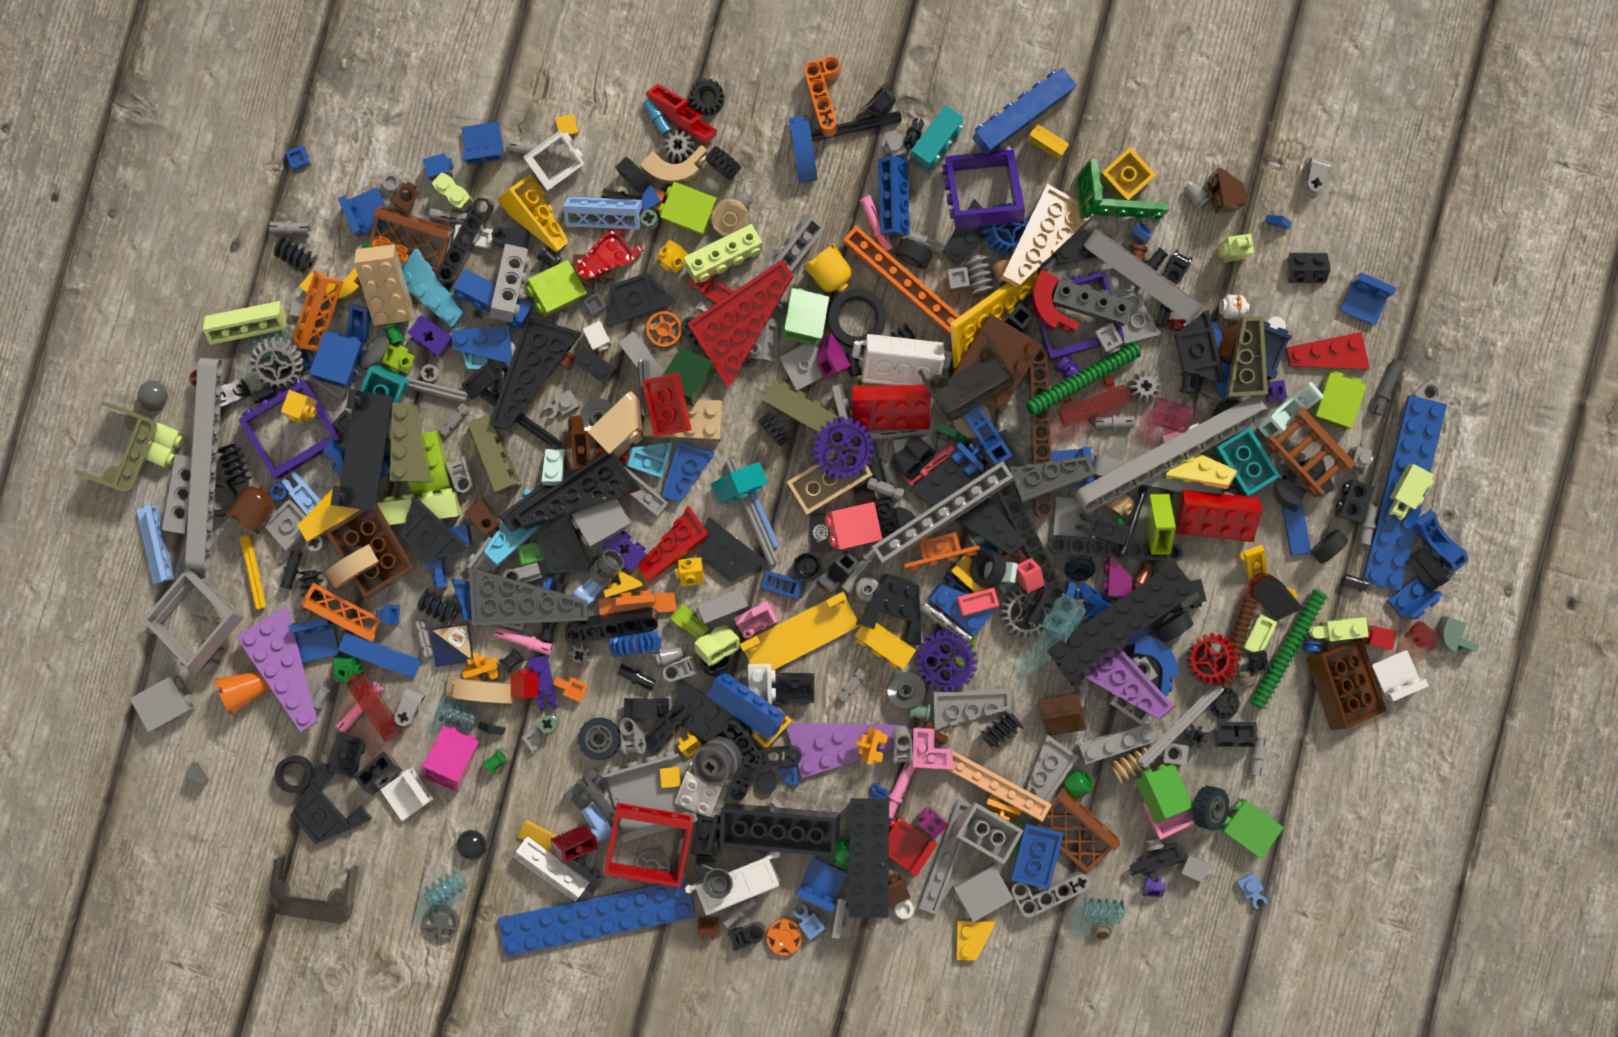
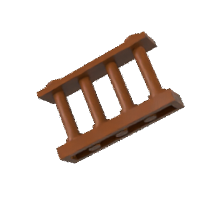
M1301 407L1292 414L1294 422L1276 438L1270 435L1264 441L1267 443V448L1271 452H1275L1307 486V491L1311 495L1319 497L1325 493L1321 488L1322 485L1339 470L1347 471L1356 463L1317 421ZM1299 427H1304L1308 432V436L1288 453L1281 443ZM1317 441L1321 445V450L1301 467L1294 458L1310 443ZM1326 455H1330L1335 460L1334 465L1314 481L1308 472Z

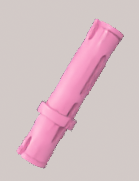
M871 195L862 198L859 201L872 226L874 238H877L880 246L886 252L893 249L894 247L889 237L880 235V216Z
M499 625L495 630L497 633L495 632L494 637L526 647L529 651L535 650L547 656L551 653L550 648L552 649L553 644L538 640L535 636L529 637Z
M374 682L365 694L359 696L360 699L336 725L337 728L341 727L340 731L346 733L361 714L374 704L373 701L384 690L383 687H380V684Z
M905 762L894 789L888 795L889 817L892 819L899 803L903 801V794L916 767H913V763Z

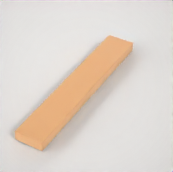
M953 751L952 763L956 764V768L947 770L1043 822L1052 804Z

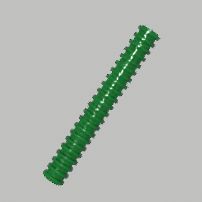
M1131 342L1125 348H1121L1120 351L1118 350L1110 354V356H1106L1105 359H1101L1090 367H1086L1085 370L1083 369L1065 381H1061V383L1056 384V387L1052 386L1051 389H1047L1041 395H1036V398L1032 397L1031 401H1026L1027 411L1032 416H1036L1042 410L1045 411L1047 407L1050 408L1052 405H1056L1057 402H1061L1067 396L1070 397L1072 394L1077 393V391H1081L1082 388H1086L1087 385L1090 386L1097 380L1102 379V377H1106L1107 374L1109 375L1122 366L1136 360V358H1140L1141 350L1139 346Z
M1313 589V594L1309 595L1310 599L1306 600L1307 604L1303 605L1304 610L1300 611L1301 615H1298V620L1294 621L1295 625L1291 627L1292 631L1288 632L1289 636L1285 637L1286 641H1283V647L1279 648L1280 652H1277V657L1273 658L1275 661L1271 662V668L1268 667V673L1264 674L1266 677L1262 678V684L1259 683V689L1256 688L1257 693L1253 694V699H1250V702L1256 707L1266 709L1265 705L1269 704L1268 700L1272 698L1271 694L1275 693L1274 689L1278 688L1277 684L1281 682L1280 678H1283V673L1287 672L1286 668H1289V662L1293 661L1292 657L1296 656L1295 652L1299 651L1297 648L1301 647V641L1304 642V636L1308 635L1306 632L1310 631V626H1313L1312 622L1316 620L1315 616L1319 615L1318 611L1322 610L1321 606L1325 605L1324 601L1328 599L1327 595L1323 592Z

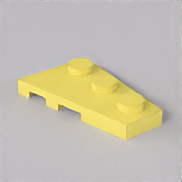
M1198 454L1171 468L1166 474V479L1173 480V478L1182 479L1183 482L1191 483V481L1203 483L1206 486L1228 489L1237 471Z

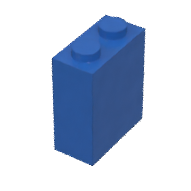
M324 331L309 372L311 377L315 380L350 389L363 352L361 340L353 336L349 338L343 337L341 333L331 331V333Z

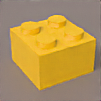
M1129 147L1100 174V180L1119 200H1131L1156 174Z

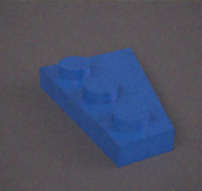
M510 326L452 330L453 350L507 364L511 363Z

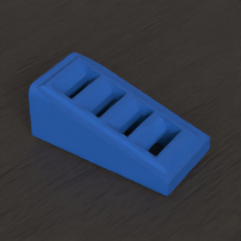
M766 570L761 589L800 599L805 581ZM774 576L773 585L769 587L771 577ZM780 578L782 579L780 588L776 589ZM790 581L786 592L784 591L786 582ZM794 583H797V584H796V587H795L794 594H793V593H792V590H793V587H794Z

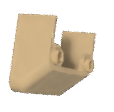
M632 391L628 392L588 430L590 435L609 454L614 452L618 459L633 444L637 446L644 439L642 437L643 416H641L640 400Z

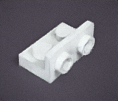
M748 664L749 689L772 705V700H776V688H772V682H775V670H771V664Z

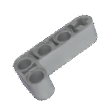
M1078 871L1052 883L1050 889L1042 888L1031 893L1025 883L1013 881L1010 885V891L1021 913L1025 917H1033L1086 891L1090 886V880L1084 873ZM1078 878L1083 880L1081 886L1078 884ZM1071 882L1073 884L1072 886L1075 889L1072 890V887L1068 883ZM1018 885L1024 886V891L1021 894L1015 893V888ZM1067 886L1065 894H1058L1059 887ZM1044 894L1050 895V900L1047 903L1041 902V897ZM1026 903H1032L1033 908L1030 911L1023 910V906Z

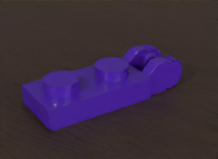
M548 656L528 659L530 672L538 673L539 696L536 697L540 711H545L543 695L549 694L552 709L557 708L554 694L556 691Z

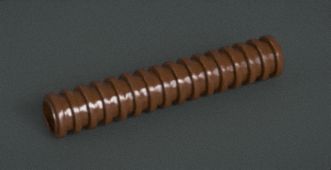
M1245 595L1241 597L1243 599L1239 603L1241 607H1238L1239 613H1236L1238 617L1234 620L1236 622L1235 625L1232 626L1234 630H1231L1232 636H1229V639H1231L1229 643L1233 642L1235 644L1232 649L1238 650V653L1234 656L1239 658L1240 655H1243L1241 651L1245 648L1243 645L1246 643L1245 638H1248L1247 632L1250 631L1248 628L1252 625L1250 621L1253 620L1252 615H1255L1254 609L1257 608L1255 605L1259 602L1256 598ZM1227 658L1226 660L1222 661L1224 662L1223 665H1221L1222 669L1226 665ZM1234 661V664L1240 665L1238 661ZM1232 668V671H1238L1236 668ZM1228 674L1229 681L1222 678L1223 684H1220L1222 688L1232 689L1231 684H1234L1233 678H1236V675Z

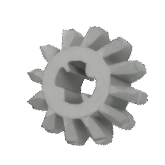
M675 130V136H672L671 133L667 134L670 140L663 139L665 146L662 149L666 152L665 157H671L673 163L677 158L679 163H682L683 157L687 160L689 158L688 154L694 153V150L691 148L695 144L690 142L692 137L690 135L686 136L685 131H682L679 135L678 131ZM678 143L679 146L680 144L682 146V149L678 150V148L676 149L675 145Z
M1145 370L1141 371V375L1135 373V379L1131 378L1129 380L1133 385L1129 386L1128 390H1134L1130 396L1138 395L1136 398L1137 402L1141 401L1143 397V402L1148 403L1149 399L1153 401L1156 399L1155 395L1160 394V391L1156 388L1162 385L1160 383L1156 384L1155 381L1159 377L1152 378V371L1148 375ZM1144 383L1149 387L1146 391L1144 388H1141V385Z

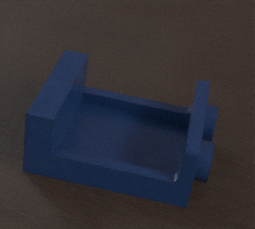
M1264 321L1267 379L1273 380L1277 376L1278 371L1276 370L1292 335H1289V331L1278 327L1274 329L1270 327V323Z

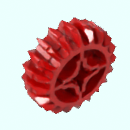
M1210 633L1209 637L1203 634V641L1200 638H1196L1197 645L1191 643V647L1194 649L1193 651H1187L1192 656L1187 657L1186 661L1192 662L1187 667L1188 669H1193L1191 675H1197V681L1203 679V684L1206 685L1210 681V684L1214 686L1216 680L1219 684H1223L1222 678L1229 681L1228 674L1235 675L1232 668H1238L1239 666L1234 664V661H1239L1240 658L1234 656L1238 653V650L1232 649L1235 644L1233 642L1229 643V638L1225 637L1223 639L1221 634H1218L1216 637L1214 633ZM1211 644L1221 645L1225 652L1216 653ZM1204 649L1205 655L1199 659L1200 653ZM1212 655L1216 657L1214 663L1209 662ZM1227 658L1226 665L1221 670L1220 665ZM1201 666H1210L1214 674L1208 675L1204 673Z

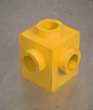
M669 239L665 246L660 249L656 258L661 262L659 264L661 268L667 272L671 270L677 274L684 266V257L689 254L680 245Z
M701 557L679 560V568H675L676 579L681 581V587L704 584V570Z

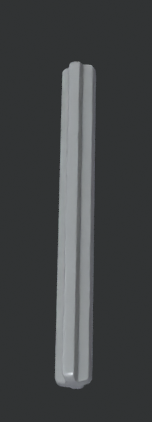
M357 366L355 374L365 378L369 368ZM408 378L411 380L408 389L460 402H466L468 394L466 392Z
M734 459L725 462L729 473L738 470ZM748 492V496L740 500L766 560L772 566L778 563V559Z
M1216 683L1196 701L1138 759L1139 764L1147 768L1224 691L1222 686Z

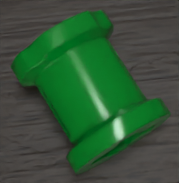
M399 322L383 327V331L387 333L389 345L396 346L405 342V338H402L399 330Z
M499 749L495 751L492 757L483 761V765L492 775L496 773L499 767L508 763V759Z

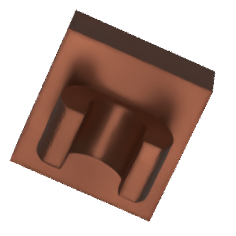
M699 917L698 936H700L701 940H704V936H710L711 940H714L717 937L718 918Z

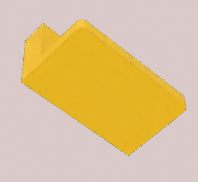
M964 555L950 572L973 593L985 590L987 587L978 585L972 580L970 574L972 559Z

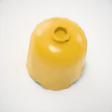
M834 243L803 266L816 284L827 293L835 290L840 292L848 286L846 282L852 274L850 266Z

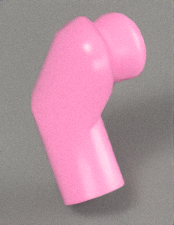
M758 617L746 627L743 632L744 637L751 638L758 627L761 630H765L768 621L764 620L763 617Z

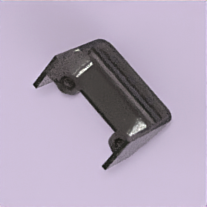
M986 331L983 332V335L989 344L982 347L979 351L978 357L980 361L948 380L943 375H935L928 380L922 370L918 371L929 393L947 420L952 421L962 417L1008 390L1014 384L1013 376Z
M282 855L274 859L269 891L274 911L277 914L338 924L345 923L350 919L359 866H353L347 870L345 889H333L328 894L326 901L289 895L290 886L283 880L287 856Z

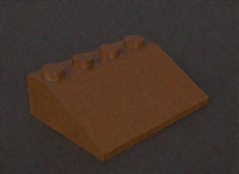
M989 313L949 380L1002 411L1043 345Z
M376 505L375 511L360 510L325 531L341 559L370 545L379 561L378 565L353 578L364 598L372 597L415 568L378 505Z
M1362 638L1306 657L1330 731L1350 728L1387 711Z

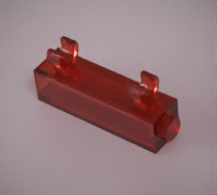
M1109 375L1102 379L1107 391L1076 403H1072L1071 396H1067L1066 399H1062L1064 407L1057 410L1063 428L1130 403V398H1132L1128 387L1125 388L1124 384L1115 387L1113 377Z
M365 672L351 675L347 681V688L386 743L401 734L402 726L395 722L394 714Z

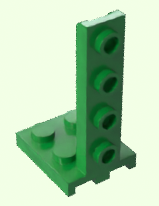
M1090 159L1076 176L1080 218L1088 219L1091 214H1098L1099 216L1112 215L1119 218L1127 216L1136 219L1152 218L1153 220H1159L1170 210L1167 203L1103 199V185L1100 182L1101 169L1098 166V159Z

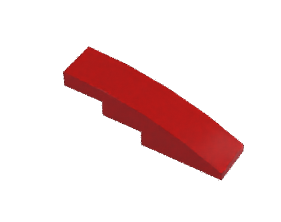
M656 84L646 92V96L664 115L701 143L707 144L716 136L717 130L702 122L701 114L687 107L688 100L659 84Z

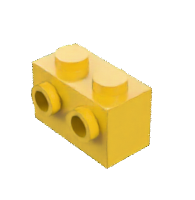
M289 390L281 412L287 414V419L303 423V420L310 422L316 414L317 409L315 406L317 400Z

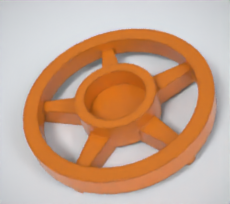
M657 312L647 322V336L657 346H672L681 337V322L671 312ZM662 314L670 315L676 321L668 323L664 321ZM660 315V323H658L657 327H650L651 321ZM676 323L679 325L677 337L671 333L672 327ZM649 330L657 331L659 334L658 342L651 337ZM670 336L675 339L670 343L661 344L663 337Z

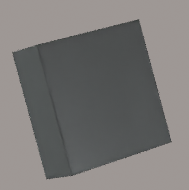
M599 291L582 300L592 318L608 307Z

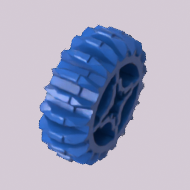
M1001 203L993 207L1012 206V203ZM1025 216L1022 222L998 224L997 227L996 224L981 225L985 228L981 232V234H986L984 241L990 242L988 247L994 246V252L1000 251L1002 255L1006 253L1007 255L1013 254L1027 225L1026 220L1029 217Z
M652 631L611 638L609 640V650L612 657L657 651L661 648V637L659 632Z

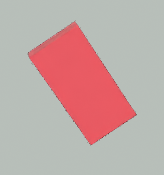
M994 587L956 598L961 616L999 606Z

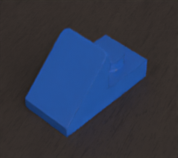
M354 303L349 304L347 337L353 336L363 342L368 340L369 322L372 320L369 308Z
M1083 582L1078 587L1084 600L1080 607L1087 617L1096 616L1112 605L1107 596Z

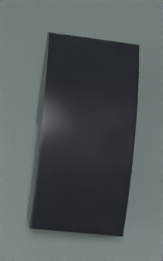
M891 497L872 501L875 503L882 540L899 529Z

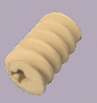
M1144 746L1140 747V752L1136 749L1133 750V756L1127 753V760L1120 757V764L1116 760L1113 761V767L1111 766L1121 785L1123 784V777L1129 781V774L1137 777L1136 770L1143 773V766L1139 764L1138 759L1147 751Z

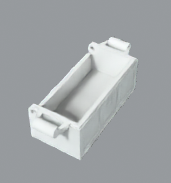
M867 334L866 340L855 341L852 357L862 360V382L883 385H929L930 390L936 391L939 388L943 368H950L953 356L952 352L944 350V343L872 334ZM861 345H865L863 356L860 355Z
M767 852L763 859L728 872L732 877L733 887L730 894L724 898L717 899L707 895L701 880L695 883H688L685 891L691 893L696 889L705 913L709 915L779 887L780 879L772 858H778L780 852Z

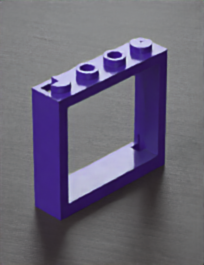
M1014 150L994 151L987 156L984 153L945 156V164H942L943 176H946L947 179H944L945 191L949 190L947 205H951L952 209H949V217L953 219L955 228L1024 221L1025 206ZM1006 166L1013 202L1012 206L960 211L954 171Z
M1093 271L1084 278H1081V276L1070 278L1074 281V284L1080 286L1081 284L1088 285L1098 282L1100 289L1111 292L1105 272ZM1031 292V294L1029 295V297H1030L1031 304H1032V292ZM1034 311L1048 361L1101 346L1099 340L1093 338L1053 350L1046 326L1039 320ZM1114 324L1121 339L1125 338L1122 327Z
M302 379L294 382L288 390L283 389L275 394L276 397L273 399H266L260 402L258 408L245 411L242 414L243 417L238 419L273 479L279 480L321 455L329 440L334 439L338 444L344 441L338 429L332 424L333 420L310 382L302 381ZM289 390L296 393L304 390L308 397L317 400L316 411L330 436L282 465L275 467L249 422L284 402Z

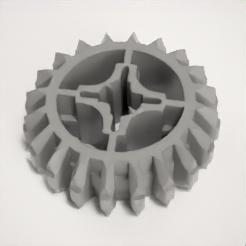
M272 337L270 342L265 338L263 343L258 342L257 348L254 347L252 349L253 354L250 355L249 359L251 362L249 366L253 368L252 374H257V380L263 379V385L268 382L271 388L274 384L281 388L283 383L287 387L289 386V381L294 383L296 381L295 377H300L301 373L299 371L303 370L301 365L303 358H300L301 351H296V345L290 346V340L284 343L282 337L279 341ZM272 351L271 356L260 359L263 354ZM274 358H275L276 361H278V363H280L278 367H277V364H275V362H273V361H274ZM292 366L288 372L281 374L282 369Z
M1018 588V595L1015 591H1011L1013 598L1010 596L1005 597L1009 601L1008 604L1002 602L1001 605L1005 606L1006 610L1002 609L1000 613H1006V616L1000 619L1001 621L1007 620V623L1003 625L1004 628L1011 626L1008 633L1011 634L1016 630L1015 637L1018 638L1020 633H1022V639H1026L1027 633H1029V637L1033 639V632L1040 636L1039 628L1044 631L1047 628L1043 624L1031 623L1029 621L1026 622L1031 626L1030 629H1021L1015 625V623L1025 620L1020 617L1022 616L1021 613H1024L1022 612L1024 602L1020 598L1022 596L1029 597L1030 595L1026 591L1023 593L1022 588ZM1016 602L1018 613L1011 618V608ZM1043 606L1041 613L1047 617H1052L1051 613H1046V610L1050 609ZM1049 620L1044 621L1046 624L1051 623Z

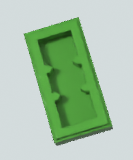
M538 542L521 545L517 549L520 565L545 560Z

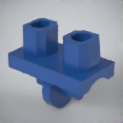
M960 442L956 445L957 450L952 454L951 459L957 465L966 459L969 464L963 471L970 478L978 472L981 474L984 471V465L976 457L981 461L985 458L981 453L984 447L980 445L976 448L971 444L968 447L972 451L971 453Z

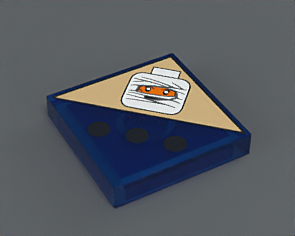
M469 623L430 629L435 667L468 662L467 660L473 658Z

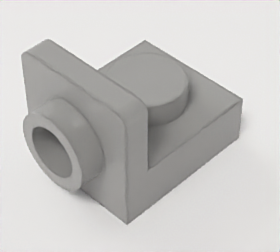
M1113 322L1094 332L1103 348V354L1106 352L1112 354L1120 350L1119 345L1123 341Z

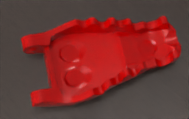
M616 229L602 235L597 243L588 251L587 255L577 261L575 268L581 277L589 280L600 273L630 264L644 250L641 246H638L632 251L621 237L627 232V229Z

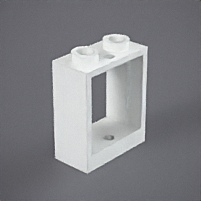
M560 130L523 156L547 191L584 165L582 161L584 158L583 154L578 148L574 149L571 143L573 140L568 133L563 134ZM558 139H561L575 161L551 179H548L533 157Z

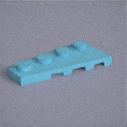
M414 249L402 267L409 292L450 327H455L465 311L451 292L447 291L443 285L444 283L432 271V267L421 256L422 253L419 249Z
M527 488L523 492V495L520 498V500L530 493V491ZM503 522L500 529L483 551V554L498 567L544 524L528 530L521 527L511 532Z

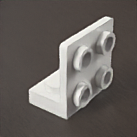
M1407 650L1371 665L1386 700L1396 701L1429 686L1426 679L1419 678Z
M691 761L676 797L675 804L710 817L723 784L714 787L700 781L693 770Z
M413 767L404 771L402 775L381 789V792L402 821L434 799Z

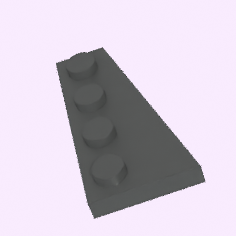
M1089 456L1064 459L1057 462L1049 461L1042 464L1009 467L1023 504L1096 476Z

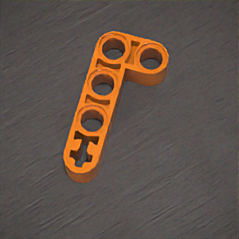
M827 57L809 62L804 68L805 81L820 132L826 137H831L837 132L836 116L826 86V82L836 80L840 76V63L835 57ZM829 67H835V68H836V69L833 70V71L828 70ZM811 72H817L815 76L809 75ZM816 89H822V90H823V91L820 92V93H815V92H814V90H816ZM821 106L828 107L826 110L819 109ZM826 119H828L830 127H827L825 123Z

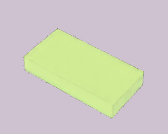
M1258 614L1246 639V643L1243 645L1244 649L1251 653L1264 650L1278 622Z

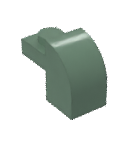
M1442 616L1437 629V638L1445 650L1457 652L1458 649V651L1469 654L1470 651L1477 652L1479 644L1462 638L1467 623Z

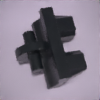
M1038 588L1036 594L1031 592L1028 598L1022 596L1021 599L1025 601L1022 609L1026 610L1022 618L1031 623L1035 622L1042 625L1046 620V615L1040 611L1043 606L1051 609L1056 600L1050 596V592Z

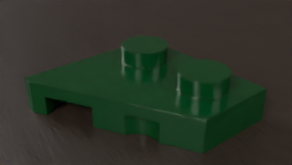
M941 423L938 424L934 434L938 435V439L948 442V440L956 443L961 442L964 446L968 447L971 441L965 438L966 436L958 430Z

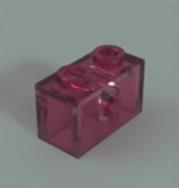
M1156 396L1150 412L1149 423L1184 433L1188 431L1192 422L1193 407Z

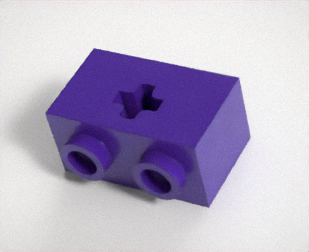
M422 315L419 316L408 331V334L412 336L410 340L418 346L421 344L426 346V352L433 357L437 355L443 357L452 345V337ZM431 335L434 338L433 341L429 340L427 336Z
M622 531L608 539L602 548L618 552L624 559V567L633 572L647 556L644 552L646 548L639 542L634 544L629 540L631 536L626 531ZM623 545H624V546H628V545L630 546V547L628 548L629 551H630L629 554H628V553H624V554L622 553V552H623V549H622L621 547H622Z

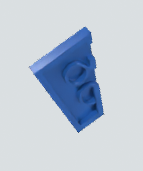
M678 441L662 497L681 502L715 452Z
M941 584L929 600L970 634L975 636L998 607L961 616L956 598L968 594Z

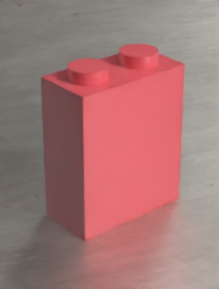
M874 502L826 512L825 524L829 528V543L833 550L882 540Z

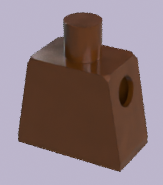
M483 497L465 510V513L483 535L489 533L493 538L500 529L498 527L501 523L500 519ZM484 519H489L491 524L486 525Z

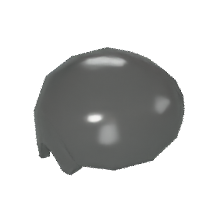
M154 380L143 383L137 393L141 406L148 411L156 412L163 409L168 398L165 386L159 381Z
M713 868L705 874L703 889L707 895L712 898L721 899L730 894L733 880L726 870Z

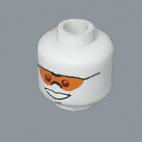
M1228 294L1224 299H1221L1219 312L1225 319L1240 320L1245 314H1248L1249 303H1246L1244 296Z

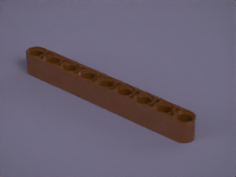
M1043 348L1038 352L1042 355V361L1037 362L1033 360L1028 368L1030 401L1032 397H1035L1034 392L1036 390L1046 392L1049 389L1047 352ZM1034 372H1041L1043 379L1037 381L1033 376ZM1048 407L1045 411L1042 410L1044 412L1043 419H1038L1030 414L1032 464L1034 465L1051 461L1050 412ZM1038 428L1045 431L1044 438L1037 437L1036 430ZM1038 447L1045 449L1046 455L1044 457L1037 455ZM1053 492L1033 500L1034 514L1038 518H1047L1053 513ZM1041 504L1048 507L1046 515H1042L1039 512Z

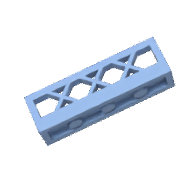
M568 197L563 205L566 226L637 230L641 227L639 212L642 209V200ZM570 213H576L581 219L579 221L571 220ZM594 214L599 220L591 221L587 216ZM613 215L617 221L610 222L605 217ZM634 216L635 223H628L624 217Z
M145 505V508L137 509L153 584L175 580L164 530H162L158 505Z

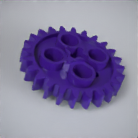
M841 416L840 422L835 417L832 424L826 421V428L820 425L819 427L822 432H815L818 439H812L816 446L811 447L812 450L816 451L812 457L818 458L815 465H822L820 471L823 472L827 469L826 475L830 476L833 473L834 479H837L840 474L842 480H845L846 475L852 479V473L859 476V469L865 471L864 463L870 464L867 458L874 456L869 453V450L875 449V447L869 445L874 440L867 438L871 432H864L866 426H859L860 421L858 420L853 423V418L851 417L846 422L843 416ZM838 431L840 438L837 441H833L832 435ZM857 436L858 443L852 446L850 443L851 438ZM827 443L859 450V453L847 450L841 451L838 448L827 446ZM834 450L835 457L832 460H828V452ZM852 455L853 462L849 465L846 464V457Z
M948 629L944 631V634H942L941 630H938L937 636L932 632L930 639L925 637L923 639L925 644L921 643L919 645L922 650L916 652L920 657L915 659L916 662L920 663L916 669H922L919 676H926L924 683L930 680L931 688L936 684L937 691L944 687L945 692L949 690V687L954 692L957 686L962 689L964 687L963 683L967 685L970 682L968 678L972 679L975 676L972 672L977 670V667L973 665L978 663V660L973 659L977 652H971L974 645H967L970 639L968 638L963 641V634L957 637L954 630L950 635ZM944 643L948 644L951 650L945 651L942 645ZM954 650H959L938 672L934 671ZM929 656L935 657L937 664L931 663ZM956 658H962L964 665H959L956 662ZM943 670L949 671L951 678L945 677Z

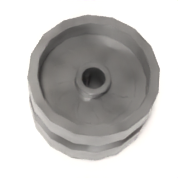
M721 736L709 740L694 753L692 758V767L696 776L706 785L714 787L725 783L740 770L742 765V755L737 745L728 738Z

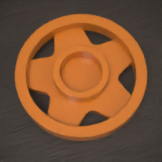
M778 919L767 930V944L778 955H791L801 946V928L791 919ZM780 923L778 929H773L776 924ZM789 923L793 924L797 929H790ZM769 937L775 941L773 946L770 943ZM799 938V942L796 946L794 940ZM786 948L788 952H781V950Z

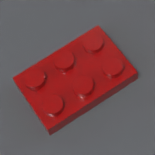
M679 373L641 380L654 437L692 430Z

